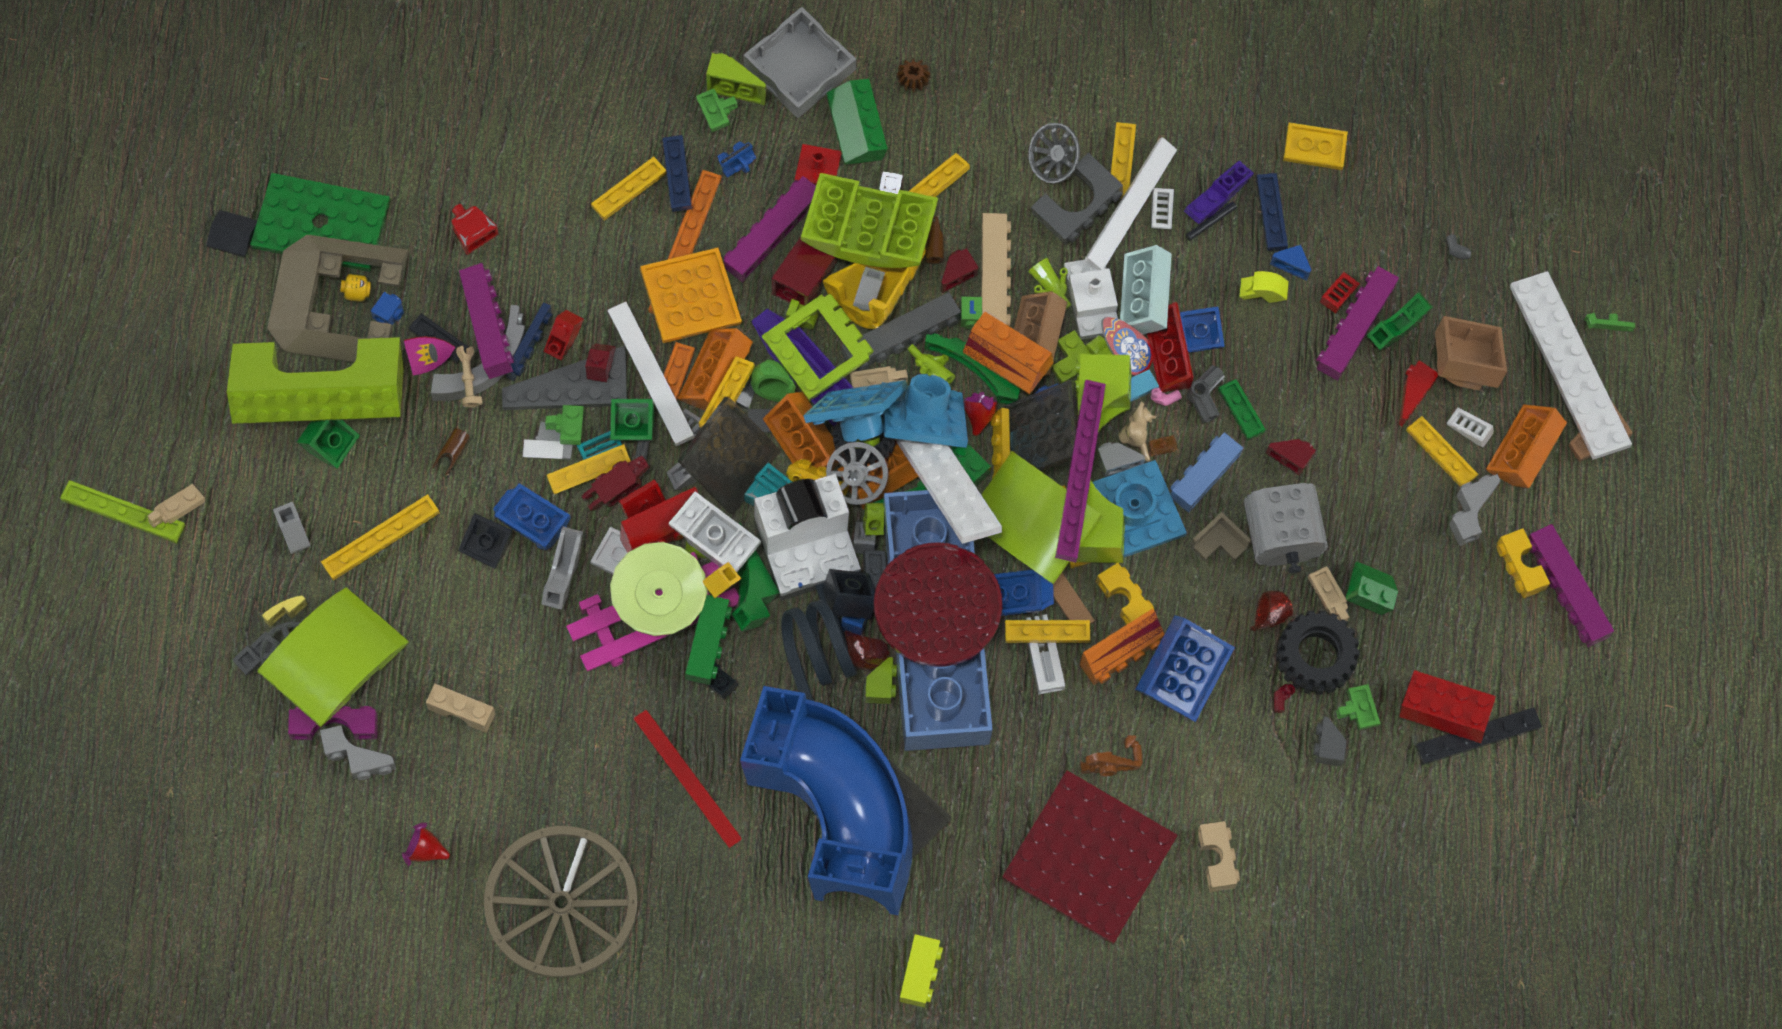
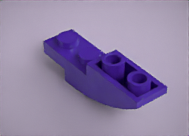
M1238 161L1217 178L1209 189L1190 203L1184 212L1197 224H1200L1207 217L1210 218L1247 183L1254 173L1241 161Z

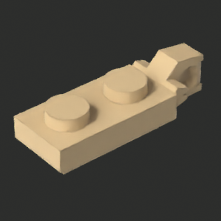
M888 366L851 372L850 380L851 385L857 388L881 384L882 382L889 383L902 380L908 382L907 370L896 371L895 368Z
M191 484L157 505L154 511L148 515V522L153 528L162 522H169L171 524L203 504L205 498Z
M1326 566L1309 574L1308 579L1330 616L1334 613L1338 615V620L1344 619L1348 621L1346 598L1329 568Z

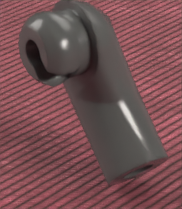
M1456 235L1446 237L1449 252L1452 256L1462 260L1471 257V250L1459 245Z

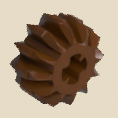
M912 58L911 62H908L905 59L904 64L899 65V72L896 78L899 79V86H904L905 91L909 88L912 89L913 93L916 91V88L922 91L923 86L929 84L930 72L928 71V66L923 65L922 60L915 62V59Z

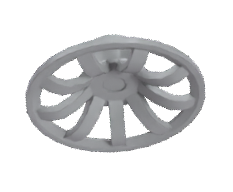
M863 442L847 443L835 450L827 463L826 476L836 474V476L843 477L844 482L840 485L841 491L848 485L852 486L851 498L843 495L845 502L858 505L871 502L886 487L888 480L886 461L882 454L869 444ZM855 447L866 449L859 462L856 459ZM848 448L851 457L849 464L839 455ZM872 452L879 462L866 467L864 464ZM834 460H837L844 467V471H831ZM882 466V478L868 475L869 471ZM866 480L881 484L874 494L865 483ZM858 486L865 490L868 495L867 498L857 499Z

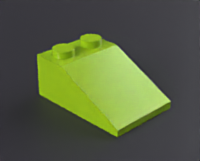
M712 53L706 73L707 91L715 89L717 95L730 98L734 96L735 99L765 105L766 84L732 57H728L723 53Z

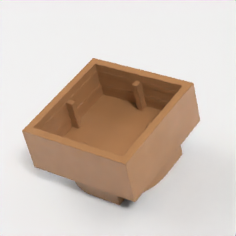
M1443 316L1435 331L1438 375L1464 388L1479 391L1482 385L1498 388L1507 373L1502 328Z

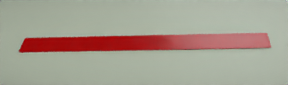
M645 710L634 718L635 722L726 845L730 848L742 840L741 836L649 712Z

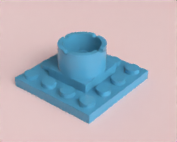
M928 374L914 376L911 379L910 385H907L908 388L902 393V396L898 397L896 402H893L882 414L884 437L967 447L968 437L963 394L951 390L949 383L941 377L935 375L928 376Z
M902 380L830 391L804 414L805 423L813 422L814 425L830 419L833 422L839 421L843 439L846 442L876 437L884 432L881 414L893 402H896L898 397L902 396V393L908 388L907 382Z
M1156 460L1092 482L1107 500L1123 508L1125 519L1124 558L1187 535Z

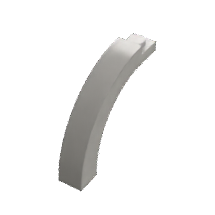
M511 305L506 331L510 343L507 350L511 351L512 356H514L526 334L525 325H523L524 315L520 313V308L517 305ZM482 364L472 368L474 395L494 385L504 375L489 379ZM463 372L456 374H434L431 388L432 400L449 401L464 398L466 395L465 385L462 382Z

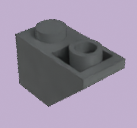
M1324 716L1321 723L1318 722L1316 726V735H1319L1318 743L1314 744L1313 755H1316V763L1341 767L1345 757L1346 739L1332 721Z

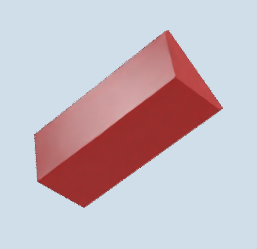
M1174 302L1168 305L1167 328L1147 333L1148 341L1153 349V364L1157 383L1162 393L1189 389L1193 381V373L1178 303Z

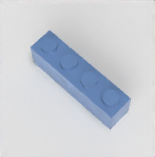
M1225 432L1220 438L1216 436L1209 445L1211 448L1207 452L1203 450L1196 459L1198 462L1194 466L1190 465L1183 473L1185 475L1181 481L1177 479L1170 488L1172 490V499L1188 513L1242 453L1243 447Z

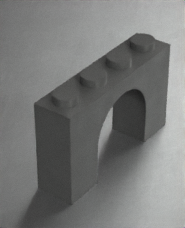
M1087 153L1078 162L1074 171L1091 188L1094 194L1092 203L1086 209L1079 212H1068L1059 207L1046 193L1031 207L1032 214L1065 246L1069 242L1073 243L1084 228L1088 229L1093 224V219L1097 215H1103L1107 211L1108 205L1112 201L1116 202L1123 194V184L1090 153Z

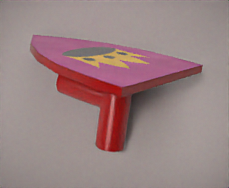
M423 336L404 340L413 376L429 372L442 365L455 349L454 345L435 337Z

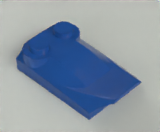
M520 483L516 488L507 490L493 508L495 518L534 542L542 550H548L556 543L562 527H567L571 518L568 513Z
M1034 570L994 574L1002 595L1001 616L1042 611L1054 604L1053 584Z

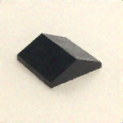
M220 210L211 223L206 246L245 258L258 220Z
M474 513L458 551L496 569L507 550L512 530Z

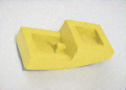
M303 596L293 597L273 606L262 617L267 625L271 627L285 614L293 619L308 604Z

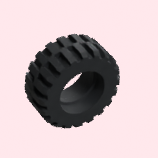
M1314 610L1307 611L1305 616L1303 614L1296 616L1295 620H1291L1284 629L1277 645L1276 661L1280 662L1278 665L1280 672L1285 673L1284 679L1287 682L1291 680L1297 690L1301 687L1304 688V693L1310 694L1311 691H1315L1316 695H1322L1324 691L1331 693L1336 688L1340 689L1354 672L1360 656V650L1357 649L1359 641L1358 638H1354L1355 631L1353 628L1348 629L1346 627L1348 622L1344 619L1338 620V615L1332 613L1329 616L1326 615V611L1322 610L1318 614H1315ZM1309 637L1325 639L1336 651L1337 660L1335 664L1328 668L1310 666L1302 659L1299 653L1300 642Z

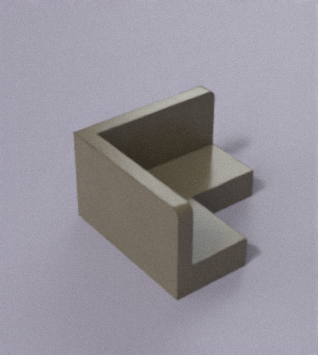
M1221 512L1193 538L1190 548L1204 561L1220 548L1235 562L1249 548L1251 539Z

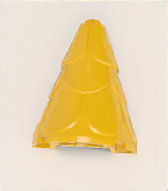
M854 263L829 275L823 280V284L827 294H831L852 322L864 328L876 329L891 314L909 281L913 279L919 265L904 268H886ZM865 267L885 272L877 300L873 298L868 303L870 311H864L853 306Z

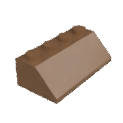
M1053 291L1022 296L1014 330L1050 351L1054 359L1067 301ZM1052 366L1049 368V370L1046 372L1044 376L1050 375Z

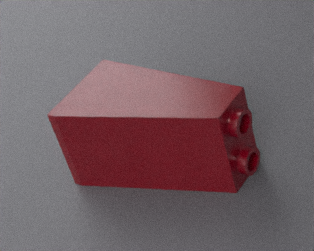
M800 236L772 277V295L788 303H791V300L794 299L804 306L816 299L824 285L823 280L830 275L839 258L808 245L801 240Z

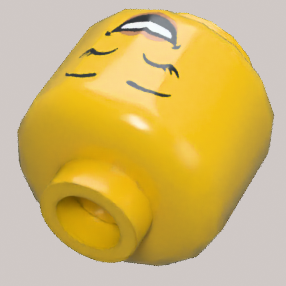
M348 274L346 280H341L340 292L344 293V298L348 301L363 302L365 298H369L371 282L367 280L366 276Z

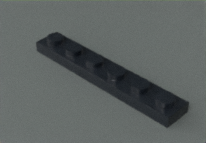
M1535 707L1488 721L1481 743L1454 734H1446L1417 743L1415 747L1422 765H1426L1542 728V724Z

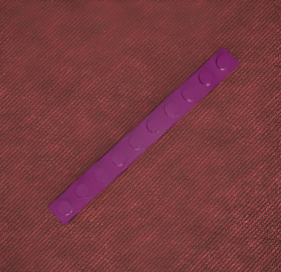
M1085 380L1055 554V558L1075 563L1078 558L1106 386L1104 383Z

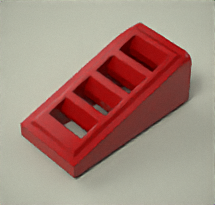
M1343 272L1321 297L1320 303L1336 314L1360 283ZM1345 279L1347 282H1349V283L1352 284L1353 286H1352V287L1348 286L1347 284H1345V283L1343 282V280ZM1339 284H1340L1342 287H1344L1345 289H1347L1348 291L1345 292L1343 289H1341L1340 287H1338ZM1337 290L1339 293H1341V294L1344 295V296L1341 297L1340 295H1338V294H1337L1336 292H1334V291ZM1330 295L1334 296V297L1337 298L1339 301L1337 302L1336 300H1334L1333 298H1331Z

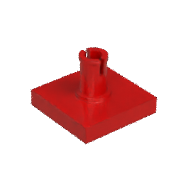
M802 144L794 181H799L804 176L816 186L820 173L837 176L842 156L841 151Z
M652 480L641 488L633 490V493L630 492L619 503L628 519L666 500L658 483Z

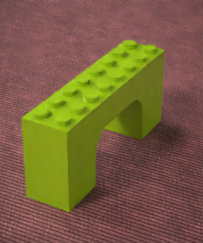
M400 337L358 339L356 361L344 370L326 372L286 373L279 371L275 342L233 344L227 385L232 424L400 417L404 371Z

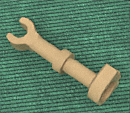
M460 346L457 348L456 353L463 366L462 382L465 385L466 395L462 398V406L475 408L482 405V397L474 396L472 381H474V375L471 373L470 361L474 354V349L470 346L466 349V354L464 347Z

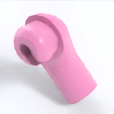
M1154 388L1151 391L1152 401L1163 406H1168L1182 399L1178 390L1169 394L1162 393L1160 388Z

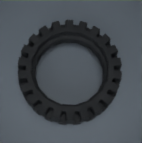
M839 421L834 426L833 431L835 450L846 444ZM884 437L880 443L873 447L887 459L889 453L893 451L895 439ZM849 448L839 454L848 464L851 462ZM855 448L858 462L863 457L866 449ZM871 452L869 458L867 459L864 465L867 467V463H870V465H872L875 463L876 460L877 462H879V460Z

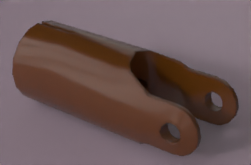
M934 216L933 219L935 221L931 224L926 242V262L929 264H940L944 261V236L940 229L939 219Z
M454 428L434 461L433 469L439 459L442 457L449 458L451 465L445 474L446 476L453 468L470 436L466 432Z

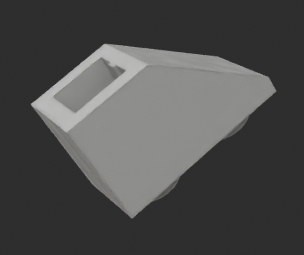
M865 267L853 306L864 311H870L868 303L873 298L877 300L885 272Z
M290 502L273 509L290 553L293 554L311 547L294 503Z

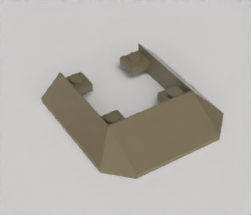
M314 235L304 236L283 251L267 329L284 352L354 363L357 357L358 339L390 338L392 325L371 321L367 338L328 333L331 315L312 312L318 277L322 275L339 278L342 261L379 266L381 267L379 284L400 287L408 250Z

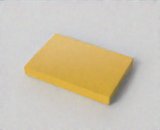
M1288 123L1283 161L1343 170L1348 132Z

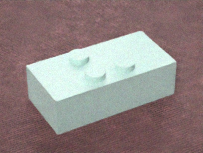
M1157 245L1124 255L1120 320L1131 325L1142 335L1167 328L1172 254Z

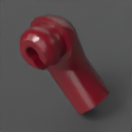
M1284 684L1274 692L1275 713L1285 712L1284 701L1295 693V687L1292 684Z

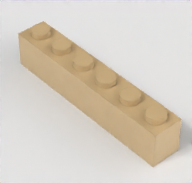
M983 213L982 314L987 312L1010 326L1011 315L1007 314V308H1010L1011 296L1007 295V289H1010L1011 277H1007V270L1011 269V258H1007V252L1011 251V240H1007V233H1011V221H1007V214Z

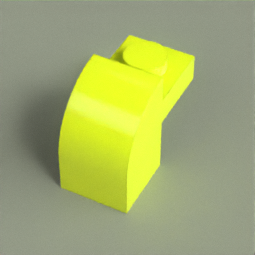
M1254 272V276L1241 278L1240 297L1243 300L1262 297L1269 303L1287 300L1289 281L1276 273Z

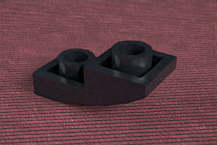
M715 662V666L718 667L716 679H711L710 685L707 686L722 699H725L738 686V683Z

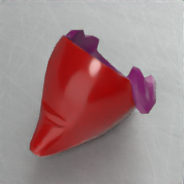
M984 392L979 394L972 393L971 397L964 398V409L972 425V434L974 436L979 435L992 420L996 411L997 400H994L993 397L985 396Z
M427 822L413 826L415 831L406 852H402L403 859L408 866L411 865V861L428 862L449 859V852L426 829Z

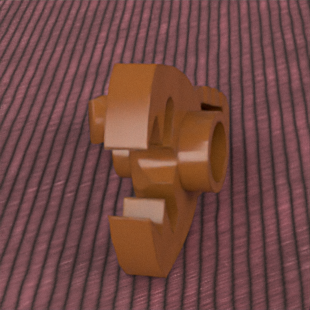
M1128 735L1124 739L1125 749L1129 748L1130 745L1133 748L1134 761L1113 755L1112 752L1094 753L1085 757V763L1080 761L1081 773H1100V776L1107 777L1116 775L1118 771L1139 769L1143 760L1141 745L1135 740L1137 737L1135 735Z

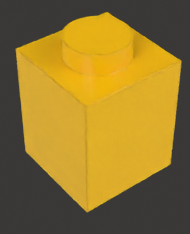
M727 562L702 582L712 596L716 598L739 581L741 577L732 565Z

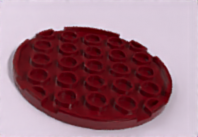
M926 543L907 549L904 553L893 559L884 569L875 590L874 613L882 636L897 653L922 665L935 667L951 666L976 656L992 640L1001 619L1002 595L994 573L973 552L949 543Z

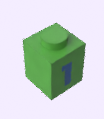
M982 297L961 298L960 327L972 330L975 323L982 316Z

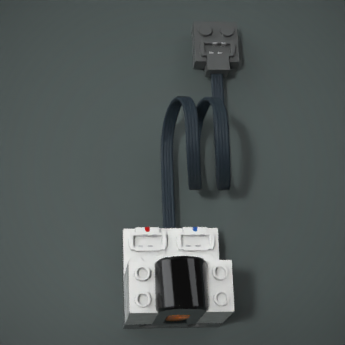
M836 474L817 480L807 478L790 482L779 488L775 493L755 498L754 526L759 540H761V546L774 584L779 591L780 601L817 590L820 600L808 604L806 615L801 609L795 607L786 610L781 620L783 645L798 692L805 693L806 699L811 701L814 700L795 646L793 618L800 630L812 666L822 686L833 681L819 638L817 610L825 623L845 677L849 678L857 675L839 618L833 615L822 589L829 569L861 571L847 531L849 511Z

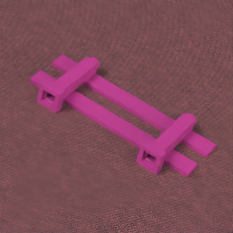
M695 552L690 553V554H691L692 556H694V557L697 559V561H698V558H697ZM714 562L701 566L706 578L720 568ZM735 588L717 596L729 599V607L737 606L739 596ZM657 590L655 594L657 596H660L663 594V592L661 590ZM598 594L579 602L582 615L587 614L588 616L566 626L573 642L596 632L601 647L580 656L587 672L610 662L612 667L619 666L624 662L622 656L669 636H652L635 631L614 640L608 626L622 620L613 605L600 610L602 601ZM698 615V616L696 617V619L691 623V625H689V626H687V627H690V626H692V625L698 623L699 615Z

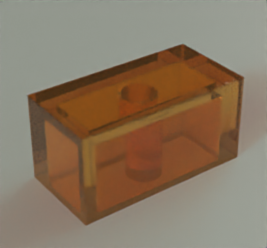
M1174 435L1150 440L1148 448L1151 457L1175 452L1177 444Z

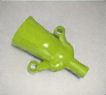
M1045 258L1028 271L1040 283V285L1034 287L1035 294L1053 291L1067 301L1066 309L1072 306L1065 296L1067 291L1065 283L1068 273L1067 268L1063 267L1059 271L1061 276L1059 280L1048 258Z
M913 344L907 349L916 358L915 362L920 367V373L941 377L949 385L956 376L943 366L949 360L947 355L933 356L931 354H922Z

